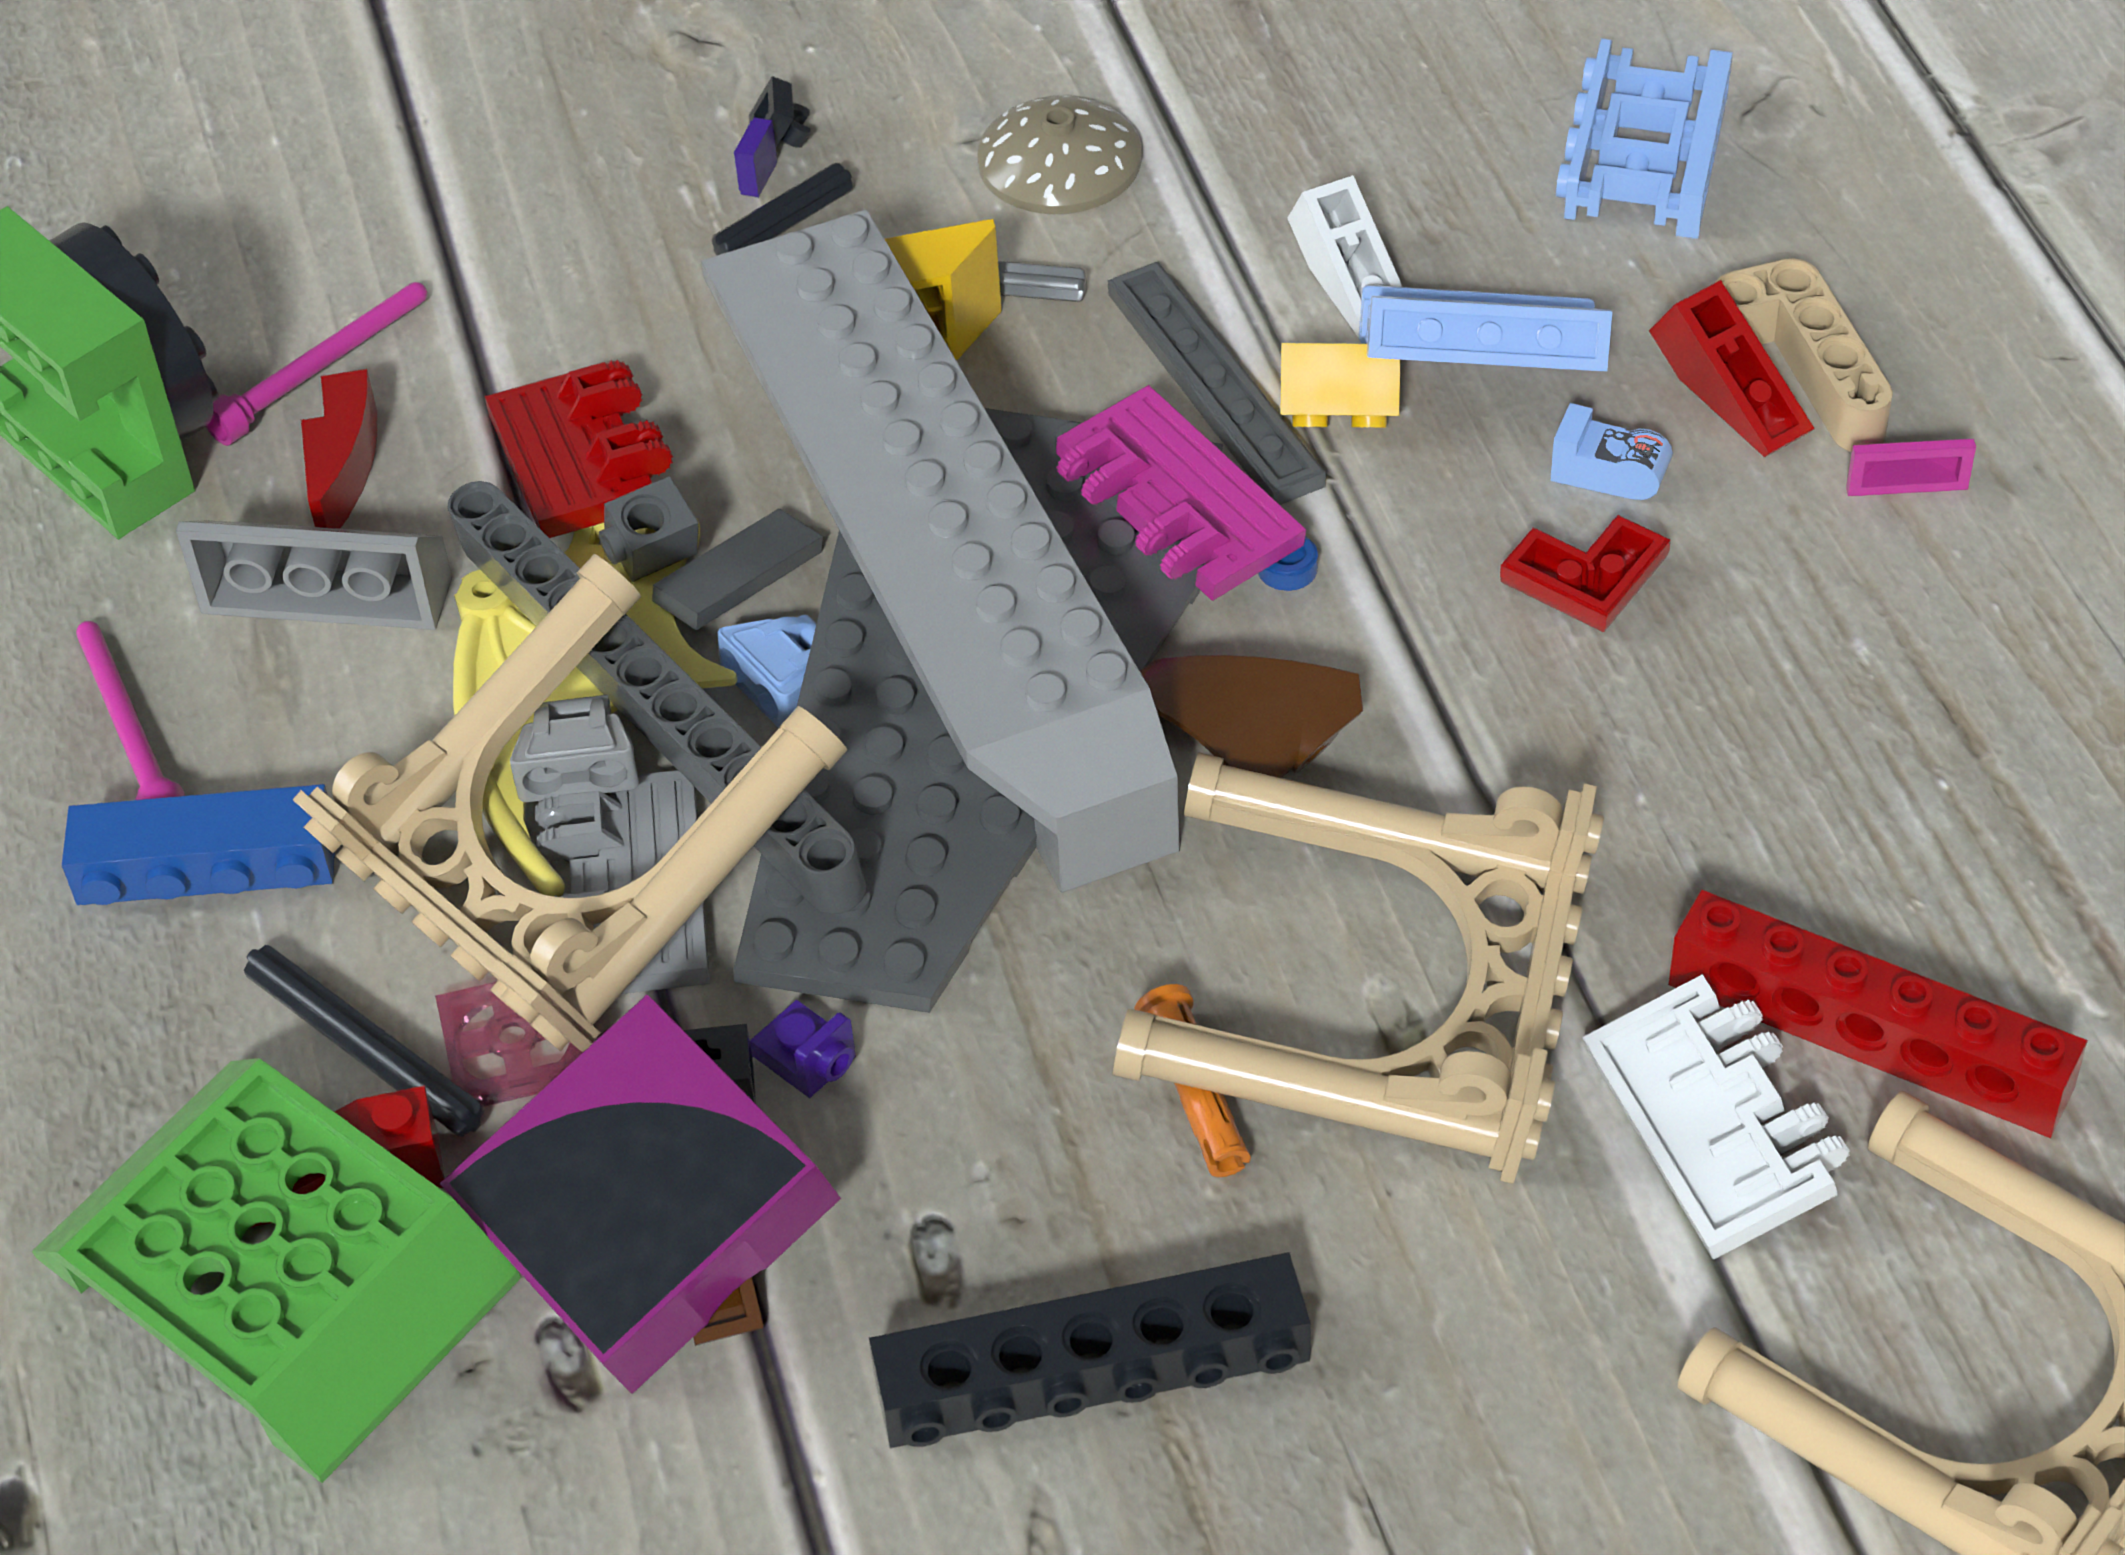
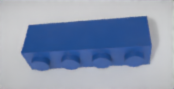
M325 784L68 806L62 868L76 905H108L124 901L167 900L183 896L218 893L237 894L243 891L277 888L297 889L312 885L333 884L335 852L332 853L304 828L312 817L293 801V798L301 790L309 796L316 787L328 795Z

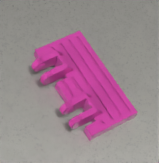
M1149 385L1057 437L1056 454L1061 458L1056 467L1058 469L1057 472L1068 482L1070 480L1073 482L1075 479L1078 480L1080 476H1085L1095 470L1088 479H1085L1081 495L1092 505L1094 503L1097 505L1099 502L1102 503L1104 499H1109L1118 494L1116 511L1139 532V535L1136 536L1135 546L1146 556H1152V554H1156L1159 550H1163L1181 539L1182 541L1178 545L1169 549L1168 553L1165 554L1161 560L1160 570L1171 580L1173 578L1176 580L1178 577H1182L1184 573L1187 574L1206 563L1197 569L1195 585L1211 601H1214L1304 546L1306 529Z

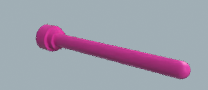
M419 282L410 283L241 396L236 393L230 396L225 394L219 395V399L213 402V418L210 424L206 426L207 430L222 445H231L249 432V425L254 422V415L423 303L427 298L426 287Z
M93 621L82 622L77 627L76 635L140 788L135 800L186 796L183 788L178 783L163 776L99 625Z

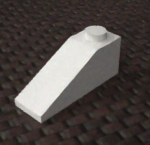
M1352 175L1302 192L1287 219L1309 269L1359 338L1363 287L1366 285L1402 287V284L1357 182Z

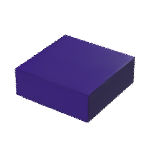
M754 117L734 151L738 188L741 195L759 198L777 164L772 120Z

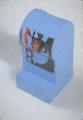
M1570 403L1554 437L1550 481L1633 500H1645L1654 496L1659 489L1673 456L1672 447L1668 440L1652 430L1636 429L1627 431L1625 428L1593 421V408Z

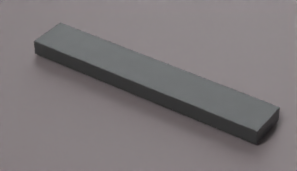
M1158 261L1108 280L1109 297L1244 471L1279 505L1325 487L1326 472Z

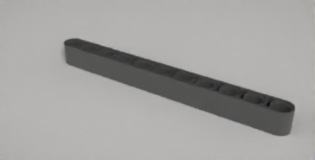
M485 481L469 482L460 486L451 494L448 500V511L466 556L537 626L580 579L577 575L580 568L492 483ZM627 614L622 615L576 666L604 695H609L611 703L711 804L762 748ZM803 790L755 843L754 847L813 907L829 914L844 913L861 902L866 892V881L856 846L850 834L812 796Z

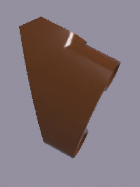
M1194 655L1157 659L1140 671L1150 688L1161 725L1167 720L1195 738L1214 756L1224 758L1223 765L1282 778L1290 770L1297 773L1305 768L1332 743L1343 728L1363 712L1359 674L1322 665L1254 656Z

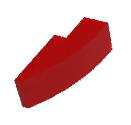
M367 369L321 376L324 416L301 420L307 497L315 527L341 529L360 498L373 465L377 442V407Z

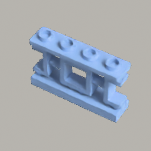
M1601 38L1597 57H1587L1585 62L1582 90H1586L1588 93L1578 92L1573 124L1580 127H1570L1567 136L1565 161H1571V165L1561 163L1559 168L1556 197L1566 198L1564 219L1576 220L1579 206L1587 207V216L1598 217L1602 199L1656 206L1654 225L1665 226L1667 218L1677 219L1676 236L1698 239L1728 96L1733 52L1711 50L1707 66L1698 65L1699 57L1688 56L1685 71L1681 73L1633 67V49L1622 48L1621 56L1611 55L1612 40ZM1608 80H1616L1615 93L1611 94L1608 110H1604L1602 106ZM1694 90H1701L1696 121L1687 120L1688 108L1691 107ZM1619 127L1671 133L1669 144L1618 138ZM1592 149L1599 150L1598 165L1595 164L1591 182H1586L1585 178ZM1679 161H1686L1680 194L1672 193L1673 178H1676Z
M1366 285L1362 289L1359 341L1362 344H1367L1368 358L1607 371L1612 311L1610 309H1595V303L1592 299L1581 297Z

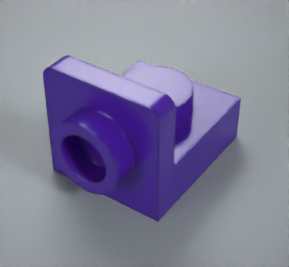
M797 999L750 1040L752 1056L808 1098H811L826 1083L834 1082L841 1078L856 1057L852 1023L848 1017L839 1012L827 1022Z

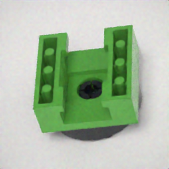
M6 206L0 210V347L12 356L13 359L0 366V436L119 540L195 492L181 442L210 424L214 412L213 402L219 399L217 388L206 374L201 361L207 355L205 346L191 327H184L174 308L158 287L159 277L151 262L141 253L133 256L122 245L117 234L109 226L104 225L99 228L85 222L78 223L48 240L11 208Z

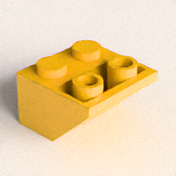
M993 219L884 238L955 360H958L1002 312L996 226Z

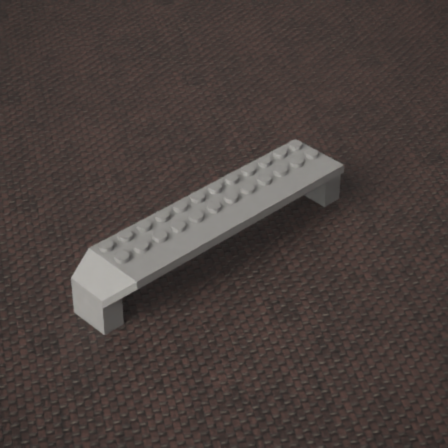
M863 210L845 215L828 222L786 233L773 239L701 260L704 280L967 768L1034 818L1035 832L1037 834L1036 848L1060 892L1063 893L1178 852V779L1150 688L869 212Z

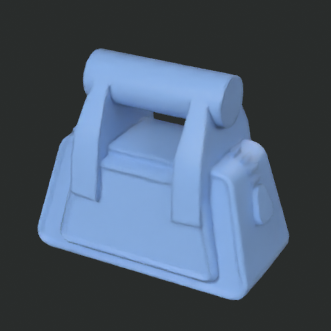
M808 615L782 617L775 620L764 619L720 628L717 632L720 665L733 670L737 674L738 680L736 685L778 728L797 707L817 624Z

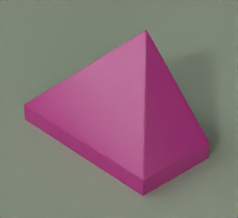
M1955 439L1853 445L1846 485L1848 496L1968 490L1976 451L1975 440Z

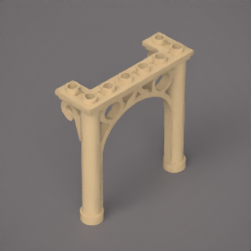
M593 554L577 572L580 579L432 741H426L394 766L374 752H366L353 757L341 768L334 780L332 789L334 800L318 787L309 796L301 790L293 798V801L312 817L304 826L311 835L332 853L340 845H343L344 847L336 857L364 882L372 873L377 875L381 880L373 889L401 914L410 905L413 906L419 914L411 922L440 948L449 938L457 944L458 947L450 956L478 981H481L488 972L493 975L498 981L490 991L516 1014L531 1024L537 1032L560 1052L569 1042L582 1053L593 1044L592 1042L600 1034L593 1026L821 769L830 770L847 751L846 746L831 730L811 713L797 706L780 725L775 734L671 850L652 869L633 882L601 895L584 898H561L528 890L505 876L490 853L482 822L483 795L493 764L512 736L622 615L624 616L641 598L637 589L621 573L596 554ZM456 791L455 808L442 807ZM443 830L457 831V848L448 860L438 865H428L423 861V848L430 837ZM468 877L469 892L460 910L435 890V888L452 887ZM494 888H495L501 895H496V894H495V891H494ZM504 921H519L512 937L513 954L505 950L486 932ZM596 923H601L599 926H597V927L594 929V926H593L594 924H596Z
M1198 752L1188 788L1184 816L1378 859L1398 866L1415 875L1442 899L1458 924L1467 955L1466 989L1451 1016L1431 1036L1402 1052L1380 1058L1361 1060L1326 1056L1128 1008L1117 1047L1113 1075L1139 1082L1142 1075L1491 1157L1489 1168L1502 1171L1500 1181L1514 1184L1521 1158L1535 1159L1542 1124L1547 1120L1555 1086V1081L1551 1080L1553 1065L1545 1063L1548 1050L1543 1048L1555 1049L1562 1022L1563 1011L1553 1009L1551 1005L1553 995L1565 996L1571 973L1573 958L1562 956L1561 952L1563 943L1574 945L1581 919L1582 906L1571 904L1573 892L1583 894L1587 883L1592 856L1583 854V852L1595 854L1601 835L1604 815L1592 813L1597 786L1584 783L1582 792L1568 790L1563 810L1559 801L1546 791L1533 787H1515L1506 790L1499 796L1494 815L1446 813L1445 816L1223 765L1224 758ZM1455 872L1477 876L1478 878L1466 886ZM1496 895L1509 897L1521 906L1524 911L1523 920L1518 925L1511 927L1498 926L1485 918L1479 905L1488 897ZM1532 943L1525 977L1511 970L1504 963L1500 953L1515 952ZM1486 981L1488 988L1482 993ZM1504 1011L1519 1012L1512 1047L1503 1033L1496 1027L1485 1023L1492 1015ZM1462 1047H1475L1485 1052L1463 1051L1447 1057L1453 1051ZM1428 1070L1431 1078L1414 1076Z
M1901 1091L1891 1100L1880 1116L1871 1134L1868 1150L2056 1257L2075 1271L2087 1283L2100 1301L2112 1331L2114 1369L2111 1384L2097 1409L2074 1433L2056 1445L2032 1456L1994 1464H1971L1950 1461L1922 1452L1903 1442L1716 1327L1710 1329L1702 1337L1690 1354L1679 1377L1678 1389L1703 1405H1707L1711 1401L1960 1555H2125V1479L2110 1499L2108 1483L2102 1472L2096 1467L2100 1462L2112 1458L2125 1459V1224L1931 1115L1928 1104L1905 1091ZM2119 1417V1427H2113ZM2055 1481L2073 1484L2084 1492L2089 1505L2085 1508L2084 1514L2077 1519L2067 1504L2055 1494L2040 1487V1485ZM2008 1493L2002 1502L1987 1496Z

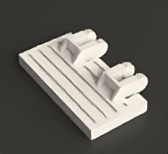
M1702 974L1582 1038L1587 1051L1714 1260L1837 1196L1835 1183L1828 1172L1834 1171L1838 1166H1842L1841 1164L1847 1161L1846 1158L1850 1156V1150L1840 1136L1836 1137L1834 1135L1833 1137L1828 1136L1825 1139H1821L1818 1143H1813L1784 1159L1781 1158L1780 1154L1802 1144L1810 1137L1813 1138L1817 1133H1821L1820 1131L1826 1128L1825 1125L1829 1123L1827 1121L1829 1117L1819 1103L1815 1104L1813 1102L1812 1104L1807 1103L1805 1106H1800L1799 1109L1792 1110L1761 1126V1123L1785 1111L1781 1097L1762 1069L1764 1066L1768 1067L1769 1064L1775 1062L1780 1057V1053L1783 1052V1046L1774 1032L1770 1034L1768 1031L1767 1033L1762 1032L1757 1036L1754 1035L1752 1039H1747L1717 1055L1716 1051L1741 1039L1743 1035H1748L1751 1031H1755V1028L1760 1026L1759 1023L1763 1020L1761 1018L1763 1015L1754 1001L1750 1002L1747 1000L1746 1002L1735 1003L1733 1007H1727L1697 1023L1696 1021L1720 1009L1715 993Z

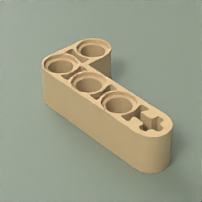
M1783 259L1732 271L1721 275L1715 281V283L1720 280L1722 281L1760 343L1775 342L1833 440L1841 448L1852 452L1853 445L1884 443L1893 396L1891 386L1820 272L1812 264L1799 259Z

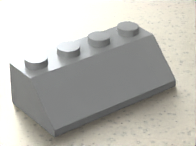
M214 520L180 521L176 528L201 614L436 630L452 579L444 540L441 535Z

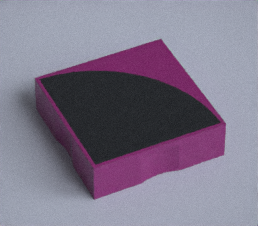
M648 994L440 1183L594 1356L631 1394L707 1325L718 1307L735 1289L758 1272L768 1268L841 1199L818 1167Z

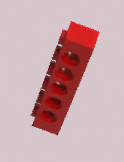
M1701 889L1674 937L1669 986L1677 988L1703 974L1721 1007L1731 1008L1735 1003L1738 1004L1741 1001H1754L1763 1015L1761 1023L2050 1139L2075 1089L2088 1040Z

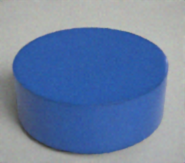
M1305 536L1304 546L1259 572L1258 575L1266 585L1277 590L1293 591L1309 585L1317 575L1318 550L1315 544Z

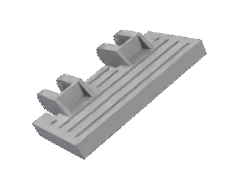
M679 770L640 774L638 775L639 785L633 790L611 793L590 791L558 795V797L551 796L550 798H544L543 801H538V805H535V822H538V826H542V829H545V831H540V835L536 836L537 849L550 862H559L562 859L570 861L571 893L563 894L561 898H584L611 892L633 882L652 869L697 821L696 787ZM704 902L622 994L710 984ZM596 923V924H594V925H593V926H594V929H595L597 926H599L601 923Z

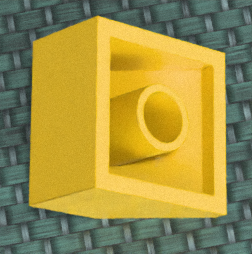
M1281 343L1280 415H1292V427H1328V416H1351V427L1387 428V416H1399L1400 359L1368 358L1367 344Z

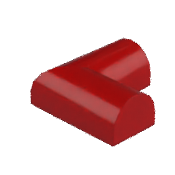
M1620 515L1615 517L1587 552L1533 527L1501 564L1500 579L1503 584L1590 627L1605 632L1666 559L1670 551L1671 540Z

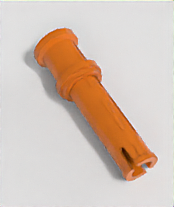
M1167 984L1154 988L1145 993L1134 1007V1010L1197 1025L1191 1012L1194 1006L1192 994L1186 986L1180 984ZM1174 1083L1190 1126L1201 1147L1209 1173L1215 1177H1227L1245 1168L1244 1163H1249L1251 1156L1242 1136L1239 1134L1224 1094Z

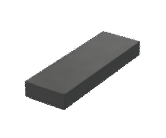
M778 508L653 584L652 601L693 629L698 630L820 554L823 536Z

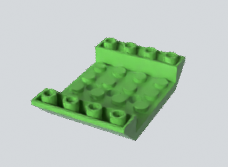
M260 1058L230 1061L32 1250L36 1259L82 1294L91 1286L259 1419L272 1445L321 1483L339 1467L521 1279L519 1271L452 1197ZM309 1173H322L326 1175L324 1183L316 1191L308 1194L292 1192L294 1184L302 1176ZM259 1222H272L276 1224L274 1232L265 1241L257 1244L242 1242L244 1233L252 1225ZM208 1272L225 1273L222 1284L213 1292L204 1295L191 1293L193 1283L201 1275Z

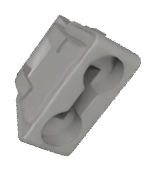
M609 695L548 701L541 704L534 712L533 723H528L522 727L510 758L518 799L522 802L542 801L544 798H550L551 796L558 797V795L590 791L611 793L637 788L639 779L633 753V743L628 733H626L619 716L611 714Z

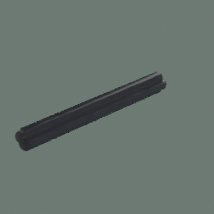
M264 945L259 950L252 949L246 956L248 963L244 968V973L252 982L397 1091L425 1085L434 1119L455 1135L463 1137L470 1131L476 1132L482 1124L480 1119L485 1112L484 1106L480 1101L272 946Z

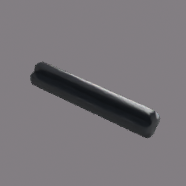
M840 163L829 165L714 234L711 239L714 253L718 256L775 238L849 193L853 188L851 173L848 169H844Z

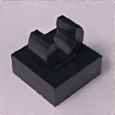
M772 76L749 113V123L754 117L772 120L775 147L782 140L792 147L801 148L811 133V128L803 125L810 114V110L801 104L793 103L792 83Z

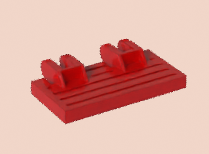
M618 359L616 361L610 360L609 363H598L570 371L563 375L484 396L489 417L534 521L548 538L604 523L605 503L651 484L650 478H653L656 474L660 476L661 473H666L665 471L668 468L670 469V464L673 463L671 450L668 444H664L662 440L664 438L659 426L654 424V421L648 422L646 420L642 422L640 420L638 424L633 422L624 425L621 419L624 413L630 414L631 411H636L635 409L640 407V402L643 401L641 398L643 394L638 384L634 383L632 379L634 376L629 365H625L624 361L619 362Z

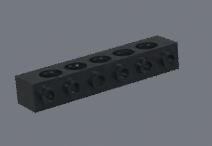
M1290 1252L869 1337V1344L889 1448L904 1445L925 1447L939 1442L944 1437L977 1430L997 1432L1009 1428L1015 1422L1049 1415L1060 1418L1069 1417L1082 1412L1085 1408L1117 1401L1126 1403L1142 1402L1153 1397L1156 1393L1189 1386L1209 1388L1224 1382L1228 1378L1257 1372L1267 1374L1285 1372L1296 1364L1310 1362L1311 1322ZM1238 1324L1243 1326V1328L1228 1330L1221 1328V1326ZM1159 1338L1174 1340L1168 1344H1155L1151 1342ZM1091 1352L1104 1354V1356L1096 1359L1080 1357ZM1018 1367L1033 1368L1032 1371L1027 1373L1010 1372ZM949 1381L963 1383L955 1388L940 1387L941 1384Z

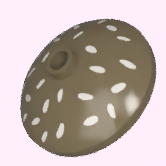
M1048 96L1021 103L994 120L980 139L977 157L979 173L984 184L995 196L1004 202L1036 213L1070 214L1096 208L1122 194L1133 183L1140 170L1142 152L1141 141L1136 129L1130 121L1116 110L1100 102L1083 97Z

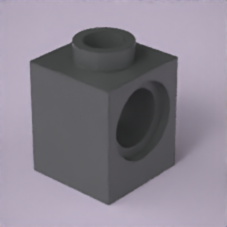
M668 476L605 503L604 529L599 531V538L610 562L614 565L621 562L633 582L697 554L698 521L675 483ZM641 528H649L655 530L656 532L652 534H640L635 532V530Z

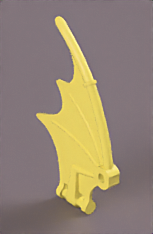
M697 519V521H698V542H697V549H698V545H699V541H700V523H699V520ZM604 523L574 531L572 542L564 553L580 569L593 554H596L621 573L641 595V598L626 614L701 688L732 686L737 683V674L733 670L703 658L692 649L680 634L675 622V616L652 601L653 584L683 567L688 558L632 582L621 562L615 565L612 564L606 556L602 545H596L600 542L599 531L604 529ZM641 528L635 530V532L640 534H652L656 532L655 530L649 528ZM480 569L470 572L461 578V585L457 593L454 594L461 619L453 662L454 716L536 627ZM575 667L544 702L604 694ZM610 701L611 714H613L618 709ZM533 713L512 736L495 760L485 785L482 812L507 852L538 892L543 895L561 897L565 891V884L561 876L553 869L531 841L525 825L526 802L518 799L510 765V758L522 727L528 723H533Z

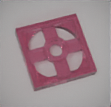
M496 982L435 996L452 1081L480 1101L484 1107L538 1094L582 1054L580 1050L569 1042L568 1048L560 1061L533 1067L530 1051L537 1042L547 1039L490 991ZM492 1005L494 1015L487 1021L485 1027L462 1032L467 1023L476 1014ZM520 1027L525 1031L524 1037L517 1043L507 1044L500 1040V1034L506 1028ZM494 1053L499 1057H503L507 1074L481 1080L464 1068L463 1060Z

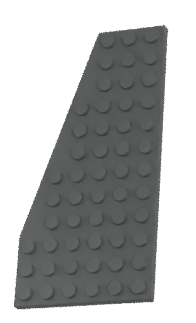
M984 408L1138 670L1141 671L1152 662L1188 604H1193L1199 595L1200 589L1195 585L1197 569L1204 566V564L1187 574L1184 573L1182 577H1178L1176 580L1174 578L1171 580L1160 570V564L1169 549L1178 545L1182 541L1181 539L1165 549L1159 550L1156 554H1152V556H1146L1135 546L1136 536L1139 535V532L1116 511L1118 494L1109 499H1104L1102 503L1099 502L1097 505L1095 503L1092 505L1081 495L1085 479H1088L1095 470L1085 476H1080L1078 480L1075 479L1073 482L1071 480L1068 482L1057 472L1058 469L1056 467L1059 464L1058 461L1061 460L1056 454L1057 437L1082 422ZM1212 442L1222 452L1223 444ZM839 530L797 706L802 707L822 722L847 748L846 753L830 770L822 768L804 790L852 837L866 881V892L861 902L844 913L829 914L821 912L813 907L761 854L734 965V982L930 1013L969 953L971 941L1013 876L1017 877L1034 852L1037 837L1035 823L1032 816L967 768Z

